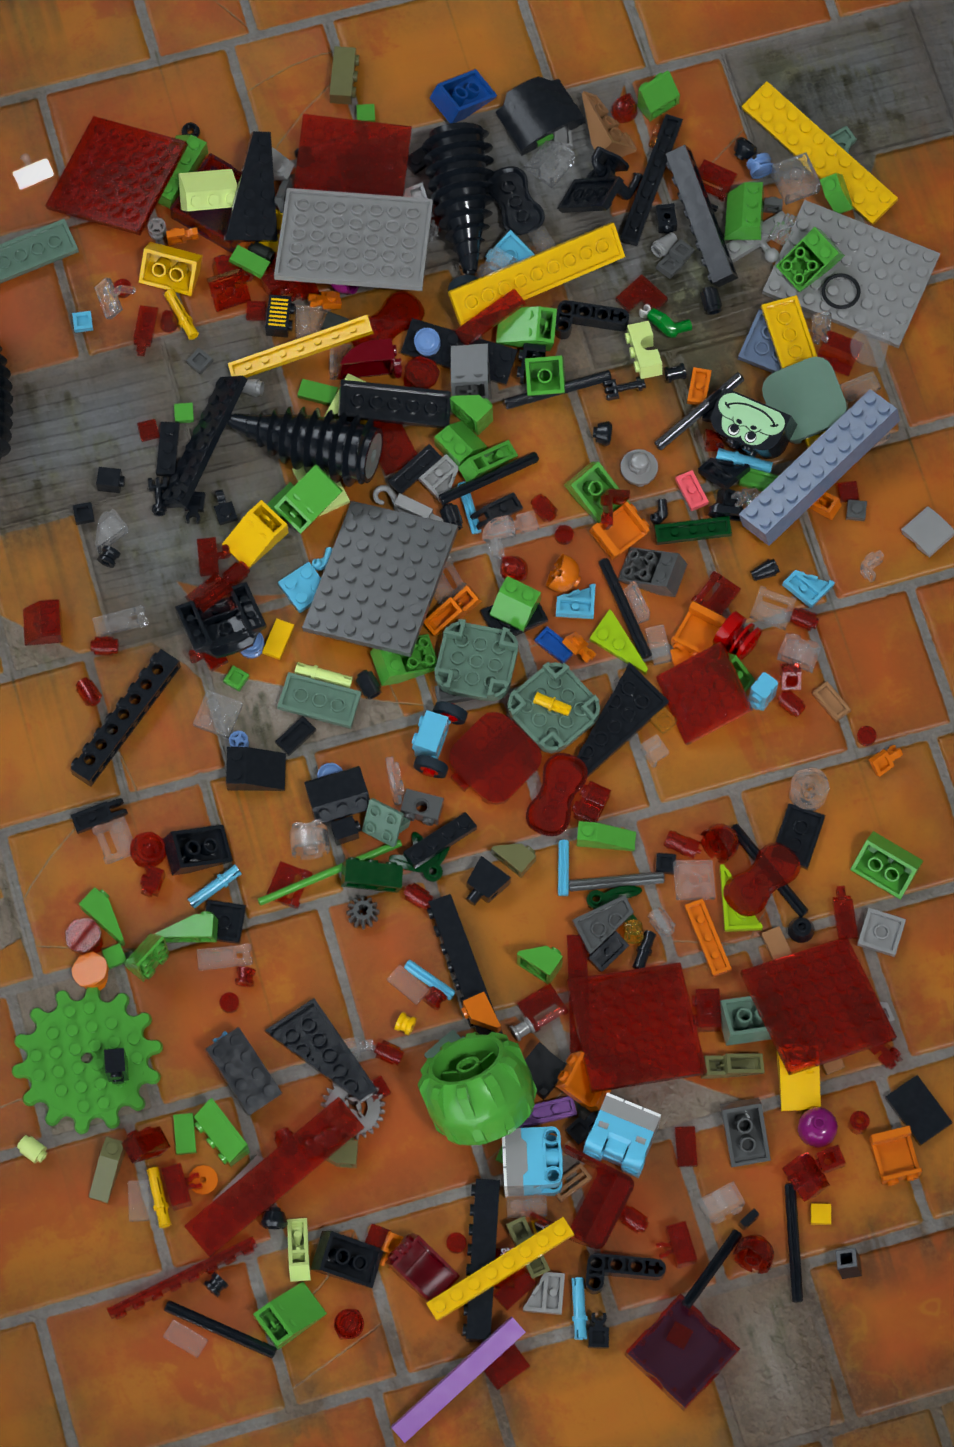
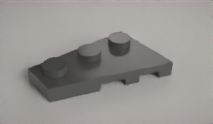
M624 895L573 919L572 922L589 956L633 915L634 911Z

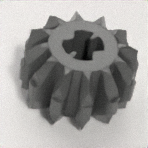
M361 896V901L354 898V904L349 903L348 908L350 910L346 911L347 916H351L348 919L349 923L355 922V928L361 924L363 930L366 928L365 924L373 927L372 921L377 922L378 917L376 915L380 914V910L376 909L378 906L377 902L372 903L371 897L367 901H365L364 896ZM360 910H364V912L366 910V915H362V913L360 915Z

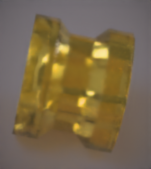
M634 919L628 920L623 924L624 940L627 943L636 944L643 940L644 935L641 921Z

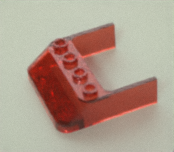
M565 1145V1154L597 1170V1176L570 1227L574 1236L569 1238V1240L593 1249H601L606 1245L634 1190V1181L630 1176ZM534 1212L530 1214L531 1221L545 1228L554 1223Z

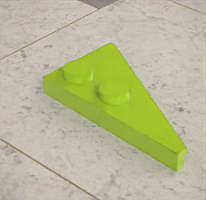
M609 609L589 641L627 664L630 662L638 671L646 675L648 672L646 664L612 610Z
M720 864L724 932L762 930L761 922L759 923L754 915L753 909L748 905L744 894L732 879L731 873L724 864Z

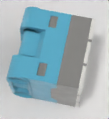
M607 1093L593 1128L586 1139L583 1156L598 1162L602 1159L620 1166L622 1172L639 1178L659 1128L661 1114Z
M556 1127L517 1128L511 1134L502 1137L505 1198L556 1196V1194L562 1191L563 1155L561 1135Z

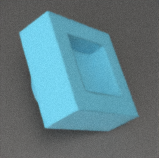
M91 311L72 313L75 333L93 331Z

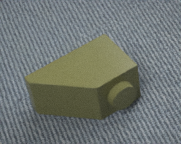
M523 844L496 845L491 848V854L520 878L536 862V852L528 845L526 847Z

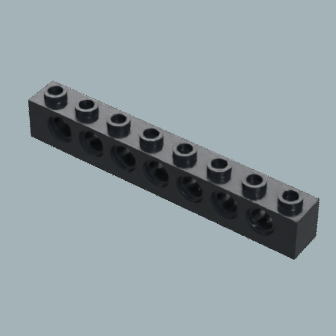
M162 649L152 655L150 664L147 668L144 667L140 671L138 680L135 683H131L126 696L118 700L117 708L113 713L110 712L106 716L104 725L101 728H97L92 741L85 744L82 749L83 753L71 763L70 767L73 776L90 787L94 784L181 668L179 660ZM156 669L163 670L159 675L154 674ZM145 684L152 685L151 688L147 690L142 688ZM134 699H140V700H141V701H140L138 704H136V705L131 704L132 700H134ZM122 714L129 715V717L125 720L120 719V716ZM111 729L118 730L114 735L108 733ZM100 744L107 745L103 750L97 749ZM88 759L95 760V762L92 765L86 764V761Z

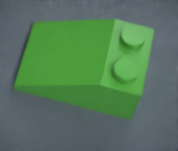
M592 461L564 484L573 498L597 523H600L620 508L626 501L631 504L599 461Z

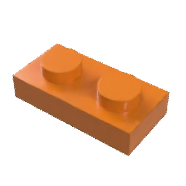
M693 367L687 404L698 406L707 398L712 370Z

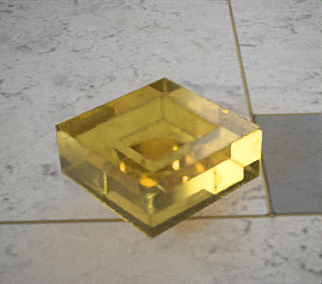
M664 707L650 719V722L663 735L677 723V719Z

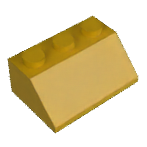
M149 242L144 248L138 283L165 290L174 289L177 293L192 296L200 273L203 255Z

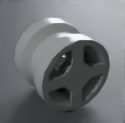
M158 217L152 218L147 225L149 235L154 240H161L166 236L165 221Z

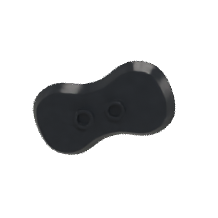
M508 166L494 171V176L486 180L494 184V189L488 193L501 207L502 222L508 232L512 230L516 235H525L540 228L544 223L545 213L529 193L528 178L525 172L515 166Z

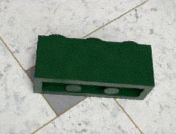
M350 857L342 863L341 887L398 893L402 889L403 866L397 865L396 862H386L385 864L378 863V860L359 861V858Z

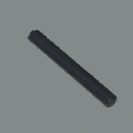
M736 1229L731 1232L684 1297L681 1304L687 1309L692 1307L742 1237L741 1232Z

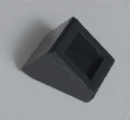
M720 489L717 492L716 503L724 504V506L739 505L741 493L732 489L726 491Z

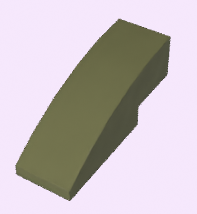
M725 1054L723 1056H704L699 1059L701 1079L741 1077L765 1073L763 1054Z
M525 1216L505 1225L515 1247L534 1235ZM544 1255L525 1266L532 1279L550 1271Z

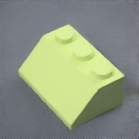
M232 169L178 173L181 210L197 211L232 207L238 186Z

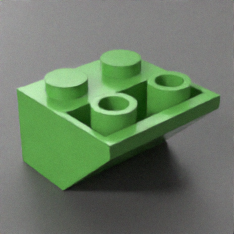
M668 70L657 74L653 80L643 83L638 89L637 107L649 122L679 104L680 94Z

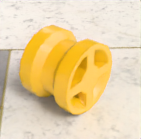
M402 1012L394 1030H401L405 1035L409 1036L417 1018L409 1017L405 1012Z

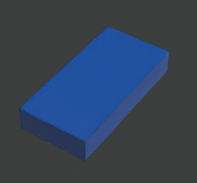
M548 626L535 639V643L561 664L566 663L574 654L562 643L564 639Z

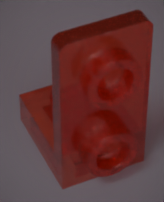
M608 489L602 494L600 499L601 506H603L601 523L604 530H608L613 526V504L622 505L630 498V490Z

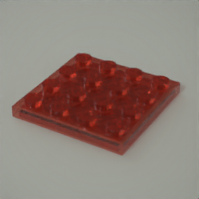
M721 641L656 676L664 697L669 700V709L686 745L753 710L725 645Z

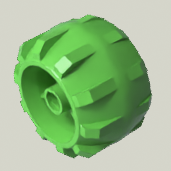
M477 1032L466 1034L465 1038L452 1043L448 1041L440 1047V1051L433 1058L427 1059L420 1070L422 1077L417 1085L426 1104L428 1114L436 1130L445 1135L452 1143L458 1145H482L498 1140L514 1132L533 1112L537 1088L531 1071L525 1062L519 1044L509 1041L505 1034L491 1032L489 1035H480Z

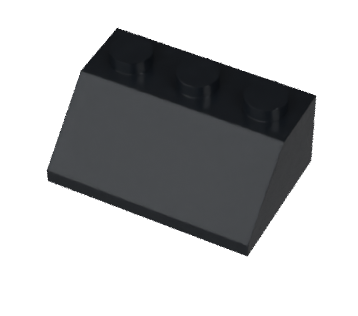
M360 766L304 782L316 825L360 813L368 808L370 797Z

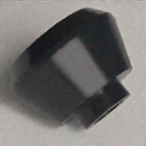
M739 137L734 145V155L741 160H748L757 154V147L749 140Z
M610 421L598 423V427L593 428L592 438H596V442L603 446L610 445L612 423Z
M797 917L789 923L788 934L795 942H808L814 935V925L805 917Z
M270 1207L269 1211H265L260 1224L265 1229H285L288 1222L285 1212L281 1211V1208Z

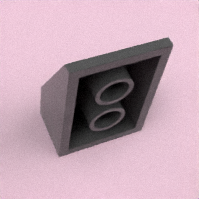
M753 1098L720 1104L731 1167L771 1161L760 1099Z

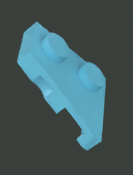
M795 570L783 582L782 586L811 609L834 586L835 582L832 580L826 582L818 579V576L807 575L804 572Z
M591 584L589 588L581 591L577 589L569 594L557 596L556 617L594 619L596 584Z

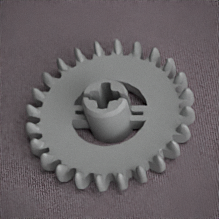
M333 1082L334 1090L327 1088L329 1096L323 1095V1099L327 1102L321 1103V1106L326 1108L321 1111V1114L327 1115L323 1118V1122H330L327 1125V1129L334 1127V1135L340 1132V1138H343L345 1134L347 1137L354 1135L356 1140H359L360 1134L366 1138L367 1131L373 1134L372 1127L379 1128L377 1121H383V1117L380 1114H384L385 1110L380 1107H383L385 1102L379 1101L383 1098V1094H374L365 1100L368 1110L364 1116L361 1113V1102L354 1097H348L350 1094ZM341 1101L344 1102L345 1114L350 1118H356L357 1122H349L341 1117L338 1108ZM349 1103L353 1106L356 1105L357 1111H354V1109H350Z

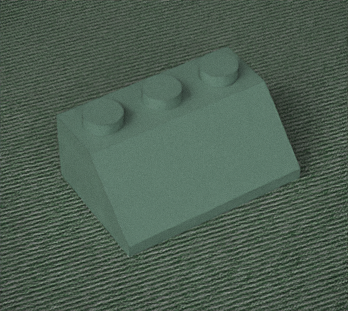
M778 992L720 1001L721 1027L726 1046L783 1038L787 1024Z

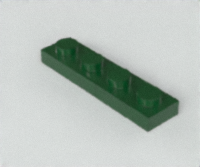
M729 516L654 526L657 545L732 536Z

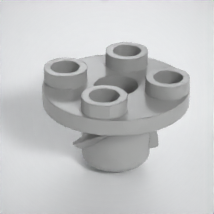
M636 449L628 452L623 457L620 471L627 482L642 487L654 480L658 472V463L650 452Z

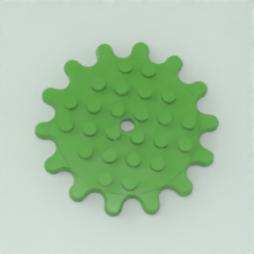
M88 987L84 998L75 1001L67 991L61 990L55 996L57 1007L53 1012H45L41 1008L31 1010L30 1018L36 1024L35 1031L30 1035L19 1034L15 1037V1045L23 1049L27 1057L24 1062L13 1066L12 1075L15 1078H27L31 1082V1088L23 1095V1102L27 1106H33L39 1102L45 1103L48 1106L45 1121L49 1126L57 1125L63 1117H71L74 1120L76 1132L78 1134H85L89 1130L91 1121L95 1118H101L108 1128L115 1129L120 1124L118 1112L122 1107L129 1106L135 1111L144 1109L146 1103L139 1094L140 1087L144 1084H157L161 1080L160 1073L150 1068L148 1061L151 1056L162 1052L163 1044L159 1040H148L145 1038L144 1030L151 1024L152 1017L146 1012L137 1016L129 1015L126 1010L129 1004L127 994L119 993L111 1002H104L100 997V990L97 987ZM124 1048L128 1060L129 1080L124 1081L123 1084H112V1082L108 1081L105 1073L104 1050ZM86 1053L93 1056L90 1063H84L81 1060Z

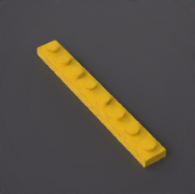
M364 315L230 362L228 367L231 376L243 375L245 378L374 333L368 315Z
M562 1217L426 1304L435 1319L439 1321L574 1236V1233L564 1217Z

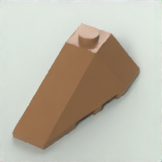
M583 91L582 98L591 144L594 150L599 146L621 157L634 153L637 148L627 132H624V134L618 128L620 124L608 115L609 110L597 95Z

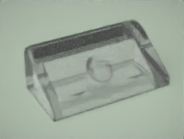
M634 580L623 592L637 623L640 624L649 620L650 611Z

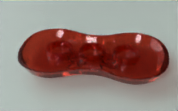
M407 291L392 293L384 301L382 307L375 314L369 316L374 334L351 341L355 347L369 340L392 338L393 341L399 333L409 329L412 318L422 321L425 314L422 303Z
M556 753L544 764L542 787L526 811L527 824L537 833L546 836H558L569 826L573 798L587 780V767L581 759L566 753Z
M781 843L765 845L759 851L749 869L731 877L726 882L723 890L726 902L733 910L743 916H754L760 913L776 889L796 879L801 868L799 859L791 849Z

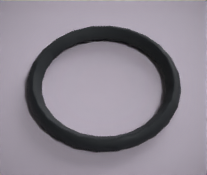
M837 273L831 275L822 285L823 299L833 308H850L860 298L859 283L848 274ZM837 277L850 279L857 289L855 299L847 305L832 303L827 298L825 292L830 280Z

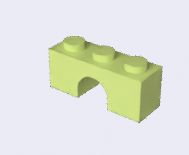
M649 321L627 325L625 340L631 346L629 347L631 358L635 359L633 362L635 372H639L641 379L662 375V361L658 349H645L654 346L653 332Z

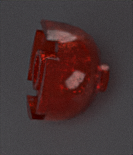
M723 823L713 824L701 833L703 839L700 841L704 851L710 858L715 856L719 859L717 862L726 863L737 853L739 847L736 831L730 826Z
M761 1235L745 1236L739 1241L733 1252V1255L735 1254L734 1260L740 1267L752 1272V1268L759 1270L758 1274L767 1273L774 1261V1249L770 1242Z

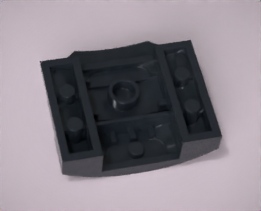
M540 76L530 79L507 92L503 106L496 111L498 118L521 156L538 148V140L567 126L569 130H573L585 123L583 114L564 88L560 79L548 80Z
M247 582L229 587V597L196 608L193 600L175 606L176 614L195 653L205 652L215 658L238 653L253 646L258 633L267 627Z

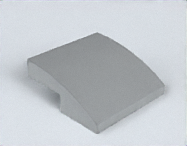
M928 506L901 529L902 534L914 542L916 548L929 558L954 536V529Z

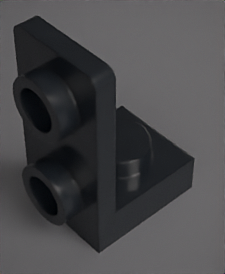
M524 343L523 350L520 349L519 361H522V364L517 368V377L520 378V384H524L525 358L545 357L546 345Z

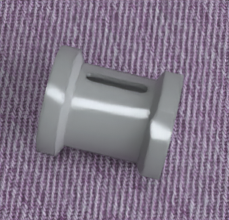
M527 1017L517 1025L510 1026V1030L518 1042L530 1032H535L532 1023Z

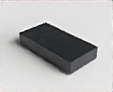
M302 716L275 743L290 756L316 732V728Z

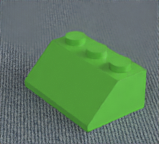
M744 182L727 194L725 240H761L764 206L763 182Z
M873 831L863 845L850 870L901 900L920 869L923 860Z
M212 1098L209 1099L194 1116L196 1121L194 1126L200 1133L204 1132L207 1135L206 1141L212 1149L216 1147L220 1152L218 1157L223 1164L228 1163L232 1167L250 1153L248 1144Z

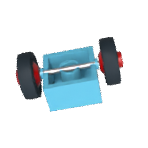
M439 701L436 702L433 712L426 710L425 715H421L418 723V733L415 732L412 739V750H414L416 757L413 766L417 771L429 777H446L448 766L438 760L449 730V724H464L468 715L466 710L456 704Z

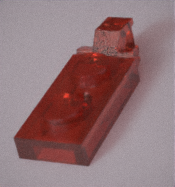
M143 305L139 307L133 337L134 345H137V356L145 357L146 347H151L159 311L158 307Z
M837 886V897H833L832 904L838 941L857 939L858 932L853 899H851V896H846L845 886Z

